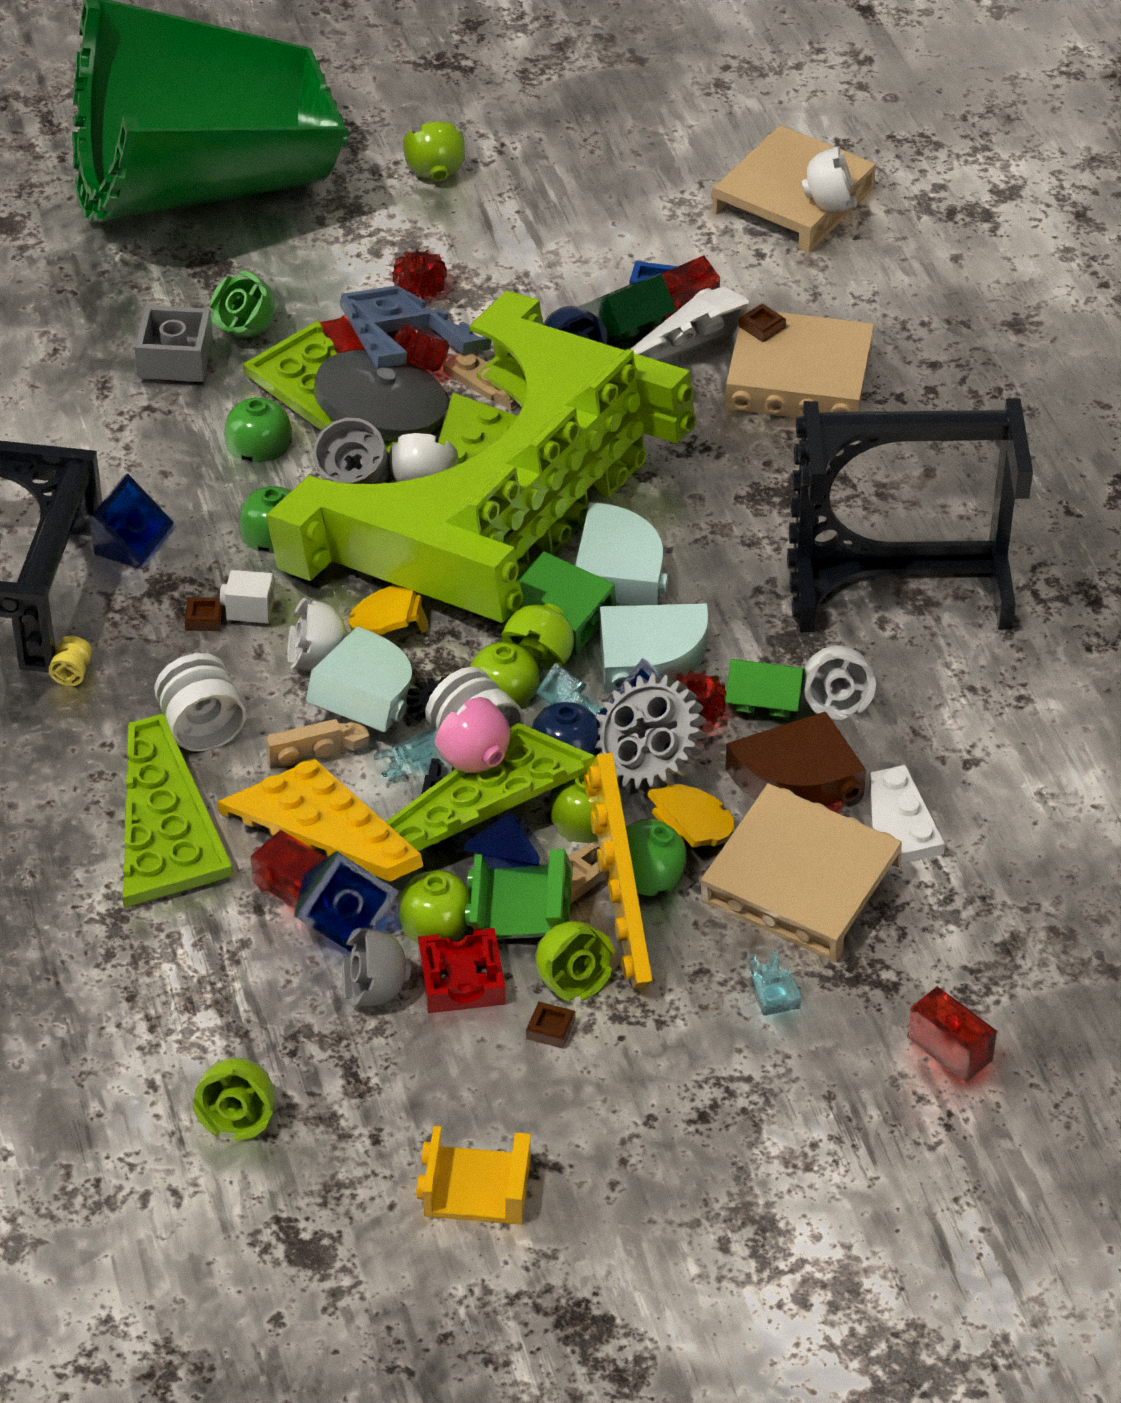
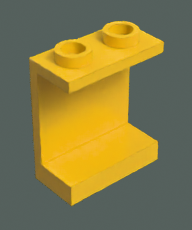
M433 1126L431 1142L424 1141L422 1149V1166H427L426 1175H418L416 1199L423 1200L424 1216L522 1225L531 1163V1134L515 1133L512 1152L442 1146V1127Z

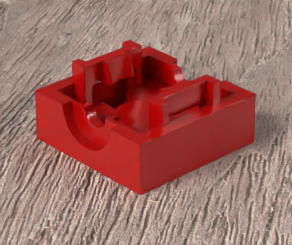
M495 928L473 930L472 935H466L464 939L457 942L451 941L449 937L440 938L439 934L418 936V955L428 1013L506 1005V989ZM476 965H486L487 977L486 972L477 973ZM446 969V977L440 978V970Z

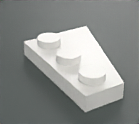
M902 765L870 772L872 828L879 832H887L902 841L901 864L944 854L945 843L906 766Z

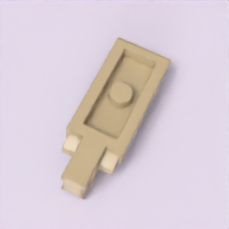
M337 719L269 734L266 737V760L269 768L273 769L281 766H292L297 762L317 757L326 758L333 753L345 752L348 749L354 751L369 745V733L365 724L357 721L338 723Z

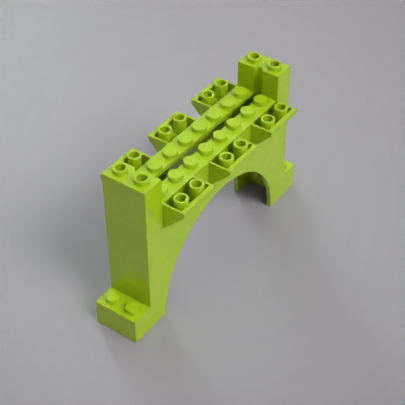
M506 290L469 325V329L471 332L493 341L495 357L476 375L477 379L481 380L482 370L490 368L483 377L490 380L492 386L503 390L522 407L512 426L490 447L469 460L447 470L412 480L381 484H353L324 480L308 475L266 514L277 569L311 581L333 561L503 623L523 603V593L519 579L524 575V571L530 563L528 549L536 543L543 551L553 555L562 545L568 542L569 538L585 524L589 506L587 489L593 484L603 496L609 498L619 487L623 486L626 480L646 461L647 452L644 446L643 433L678 444L694 429L696 414L694 413V390L691 385L690 370L635 354L634 350H622L543 325L540 300Z

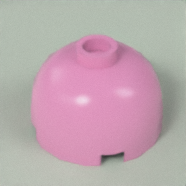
M483 697L469 699L463 703L467 707L458 715L452 711L445 718L435 737V746L440 750L438 752L440 756L455 769L468 773H477L497 766L504 759L511 739L510 727L507 719L489 699Z

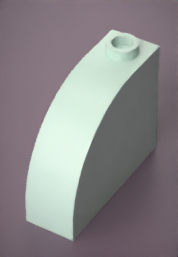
M589 502L575 566L614 583L617 604L635 606L658 605L660 594H666L668 573H663V545L655 528L643 517L628 509L609 504Z
M707 603L600 607V643L604 693H612L614 690L625 692L624 682L627 681L636 686L637 676H642L649 681L651 674H656L661 679L667 675L676 682L677 680L682 681L691 675L701 664L707 649Z
M357 626L311 670L306 702L385 732L395 721L399 722L405 713L412 676L410 661L404 652L391 641Z

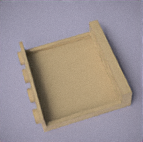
M779 125L771 134L766 135L754 150H750L746 158L737 166L735 165L727 176L714 185L711 192V198L713 199L712 213L717 215L727 204H730L799 233L798 249L810 253L854 208L839 212L825 211L817 206L813 197L806 198L802 180L807 179V166L810 160L818 153L834 146L782 125ZM840 149V153H843L854 185L849 189L850 196L856 195L858 205L874 189L876 163Z
M746 308V310H745V312H744L743 315H745L746 313H748V312L751 311L752 309ZM777 312L786 318V327L764 342L739 327L726 382L725 409L796 418V416L803 415V401H818L819 412H859L868 358L871 356L874 323Z
M767 783L701 878V900L707 905L837 962L844 952L845 935L891 865L898 868L901 865L902 841L887 832H879L863 825L855 818L845 817L833 812L820 803H813L803 799L788 789H780Z

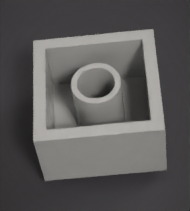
M145 305L135 344L138 378L204 382L213 341L210 308Z

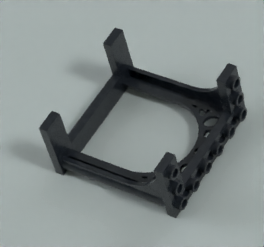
M1006 398L1005 410L819 412L818 401H803V415L796 416V438H801L798 443H794V464L799 465V470L792 471V489L797 491V496H791L790 500L791 518H795V522H789V544H794V548H787V568L794 569V572H790L789 588L790 593H796V597H792V618H799L800 633L814 632L817 609L822 600L832 590L856 578L887 574L990 573L998 630L1013 629L1016 602L1008 559L1015 499H1030L1033 476L1021 398ZM1001 440L989 541H878L863 537L848 529L840 522L832 510L830 491L837 474L854 457L871 448L905 441ZM855 441H860L858 444L850 445ZM843 449L842 455L836 456ZM819 516L826 517V520L819 522ZM834 530L837 532L836 536L828 541L819 542L815 540L817 535L823 531ZM843 541H851L852 544H846Z
M0 440V477L13 481L30 492L36 499L41 512L37 530L17 583L0 581V617L12 618L19 670L49 673V665L56 655L48 594L70 534L103 537L106 529L97 451ZM33 480H43V481H48V482H45V483H34V482H32V481H33ZM49 492L52 493L51 496H48V495H44V494H43V493H49Z

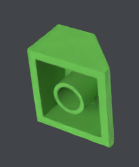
M730 659L725 702L733 703V711L754 713L755 706L769 708V715L790 718L791 711H800L804 668Z

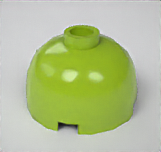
M441 121L422 124L421 131L413 134L412 130L409 131L403 139V152L407 165L416 176L433 181L445 180L456 173L464 162L465 140L461 129L460 132L457 131L454 124Z
M545 603L544 606L535 604L521 607L514 612L501 633L503 635L501 641L515 643L524 647L534 658L540 660L539 667L556 671L564 668L574 646V632L569 621L563 616L564 612L559 607L550 603Z
M496 642L487 645L475 655L470 664V667L474 666L484 670L490 679L497 683L500 690L505 691L521 709L529 706L530 699L535 694L537 697L540 692L538 664L531 653L518 644Z
M585 774L552 789L549 802V820L551 824L553 822L557 827V833L562 837L574 842L591 843L598 841V837L592 831L590 819L592 811L585 791ZM620 792L621 804L623 809V800Z
M428 870L417 874L408 881L399 896L398 902L399 921L405 936L415 943H418V936L439 934L440 938L449 937L454 942L460 941L472 928L467 926L465 920V906L467 903H471L472 895L466 883L455 874L443 870Z
M578 921L564 922L551 928L539 942L535 954L536 970L542 983L563 1000L571 1001L570 999L580 996V999L585 1000L601 990L611 976L613 968L609 966L610 954L615 956L614 947L610 938L594 926Z
M236 1057L221 1060L209 1067L202 1075L195 1089L193 1110L198 1121L209 1132L217 1136L222 1131L236 1133L231 1140L241 1141L254 1138L265 1130L275 1108V1088L268 1073L259 1064L245 1058Z

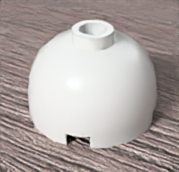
M840 146L818 153L810 160L807 166V179L802 180L806 198L813 197L817 206L825 211L839 212L855 208L857 206L856 195L850 196L849 189L854 185L843 153H840Z
M421 433L404 434L398 438V443L394 444L392 442L389 453L390 474L394 482H400L447 470L458 464V450L448 441H446L445 446L436 443V436Z
M303 598L294 612V615H299L300 619L296 626H290L287 659L289 663H293L290 666L292 669L311 671L349 632L344 631L342 617L329 604L319 600Z
M835 645L823 648L809 659L804 667L802 687L805 699L815 713L818 714L826 711L831 719L843 720L848 718L844 714H853L856 711L860 713L867 708L874 698L876 681L872 667L860 652L851 647Z

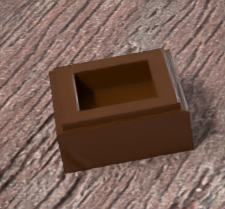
M760 304L739 318V327L764 342L786 327V318L766 305Z
M188 597L184 621L185 631H221L224 605H220V598Z
M538 1001L526 1028V1039L563 1049L576 1020V1011Z

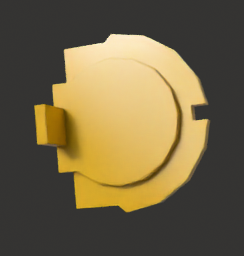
M392 585L378 590L364 598L352 609L349 614L350 618H348L349 626L352 631L358 626L378 635H383L396 629L408 627L409 622L417 621L421 633L426 632L429 622L421 606L423 598L421 594L416 595L417 592L399 585Z
M667 784V787L651 789L647 794L650 800L657 806L652 809L651 813L658 821L674 828L682 839L686 840L692 847L718 846L726 843L734 831V818L729 809L722 810L724 806L722 802L698 788L683 784L671 786Z

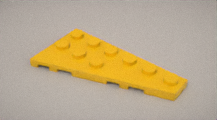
M613 752L597 754L592 765L584 775V786L592 811L590 813L592 831L594 835L597 834L600 849H597L598 866L600 872H606L609 896L616 916L617 940L622 942L625 955L621 957L624 979H630L632 989L648 987L653 980Z
M316 759L301 762L290 770L278 775L269 776L258 784L217 801L219 814L226 817H230L233 814L242 817V821L246 825L251 827L257 824L269 828L271 835L312 851L317 847L326 850L327 857L338 861L341 858L349 859L355 862L357 869L389 882L423 867L421 854Z

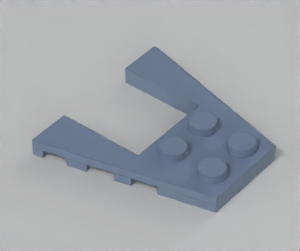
M397 285L341 294L340 307L377 369L406 364L407 351L386 334L390 331H411L415 327L429 325L461 354L486 351L491 348L492 340L473 334L467 323L460 322L457 325L448 320L447 312L441 309L430 310L426 308L425 300Z

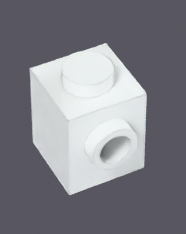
M231 570L227 584H222L220 589V605H225L227 620L269 623L275 600L273 573Z

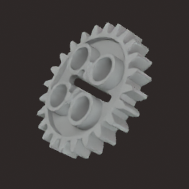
M651 674L649 681L642 676H637L636 686L627 681L624 682L625 692L623 694L616 690L612 691L615 698L613 704L603 702V706L608 711L606 715H596V719L602 722V727L598 728L600 740H598L595 748L601 752L599 754L613 752L619 786H623L632 792L636 788L642 793H647L649 786L653 789L661 788L662 781L670 786L674 785L673 775L675 773L682 777L686 776L683 768L685 763L689 765L696 764L691 757L692 752H702L703 750L696 744V740L706 737V733L698 729V727L707 721L698 714L703 709V706L695 701L696 694L687 689V686L677 680L675 682V680L667 675L661 679L656 674ZM667 707L665 713L660 716L662 710ZM634 716L632 722L627 726L629 720ZM671 741L669 747L664 750L666 744ZM637 751L636 756L631 760L632 755Z

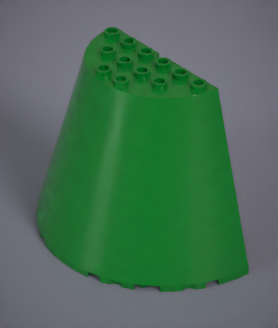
M112 0L83 1L79 35L83 36V40L80 45L81 51L76 53V73L73 90V105H77V114L74 115L73 125L74 127H80V129H78V132H72L73 169H79L78 177L75 178L77 198L84 217L88 218V221L104 222L323 182L330 175L341 147H346L348 143L349 131L344 126L342 114H339L336 100H333L331 88L326 86L325 74L321 72L319 60H316L312 48Z

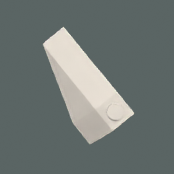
M724 286L711 290V288L703 289L630 350H634L635 354L661 361L733 335L739 324V318L743 316L749 301L746 297Z

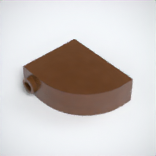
M826 711L726 743V771L735 784L755 800L767 783L780 789H788L803 799L813 803H820L826 807L864 796L866 769Z

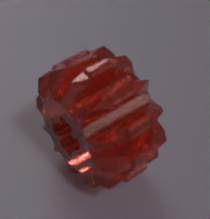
M416 249L413 253L405 251L403 257L395 259L394 271L392 272L394 286L397 285L423 300L426 296L434 298L437 292L444 291L447 267H445V262L441 260L440 254H431L430 249L424 252H419Z
M407 324L401 326L399 332L395 335L394 341L407 351L406 362L416 367L432 372L438 371L448 357L450 345L447 340L425 329Z
M691 668L687 675L677 673L674 679L675 682L678 680L687 686V689L696 694L695 701L703 706V709L698 714L706 719V723L715 725L718 717H722L726 710L725 685L720 684L718 675L708 677L706 669L699 674L694 673Z

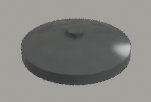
M366 350L347 351L331 356L320 365L314 382L315 399L321 409L331 419L337 421L343 418H361L372 423L381 433L383 440L398 441V438L404 434H432L441 426L447 409L446 393L438 380L428 371L407 359L406 364L377 369Z

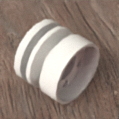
M206 653L186 655L168 664L158 675L154 685L155 697L162 713L166 717L172 736L180 747L190 751L216 749L233 740L242 730L246 721V709L238 691L234 688V683L229 676L227 667L220 658Z
M474 666L461 668L447 676L435 688L425 708L426 720L436 732H438L439 727L452 711L458 715L467 707L463 703L469 699L478 697L489 699L507 719L510 728L517 722L524 724V712L505 691L500 690L497 683L490 679L484 670Z

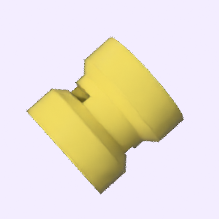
M73 635L65 636L58 642L55 650L56 655L49 665V674L57 683L65 686H76L82 682L85 676L86 666L91 660L93 649L85 639Z

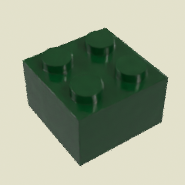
M662 274L634 282L580 305V307L590 311L602 321L607 330L608 344L630 338L646 328L660 325L667 320L665 315L677 311Z

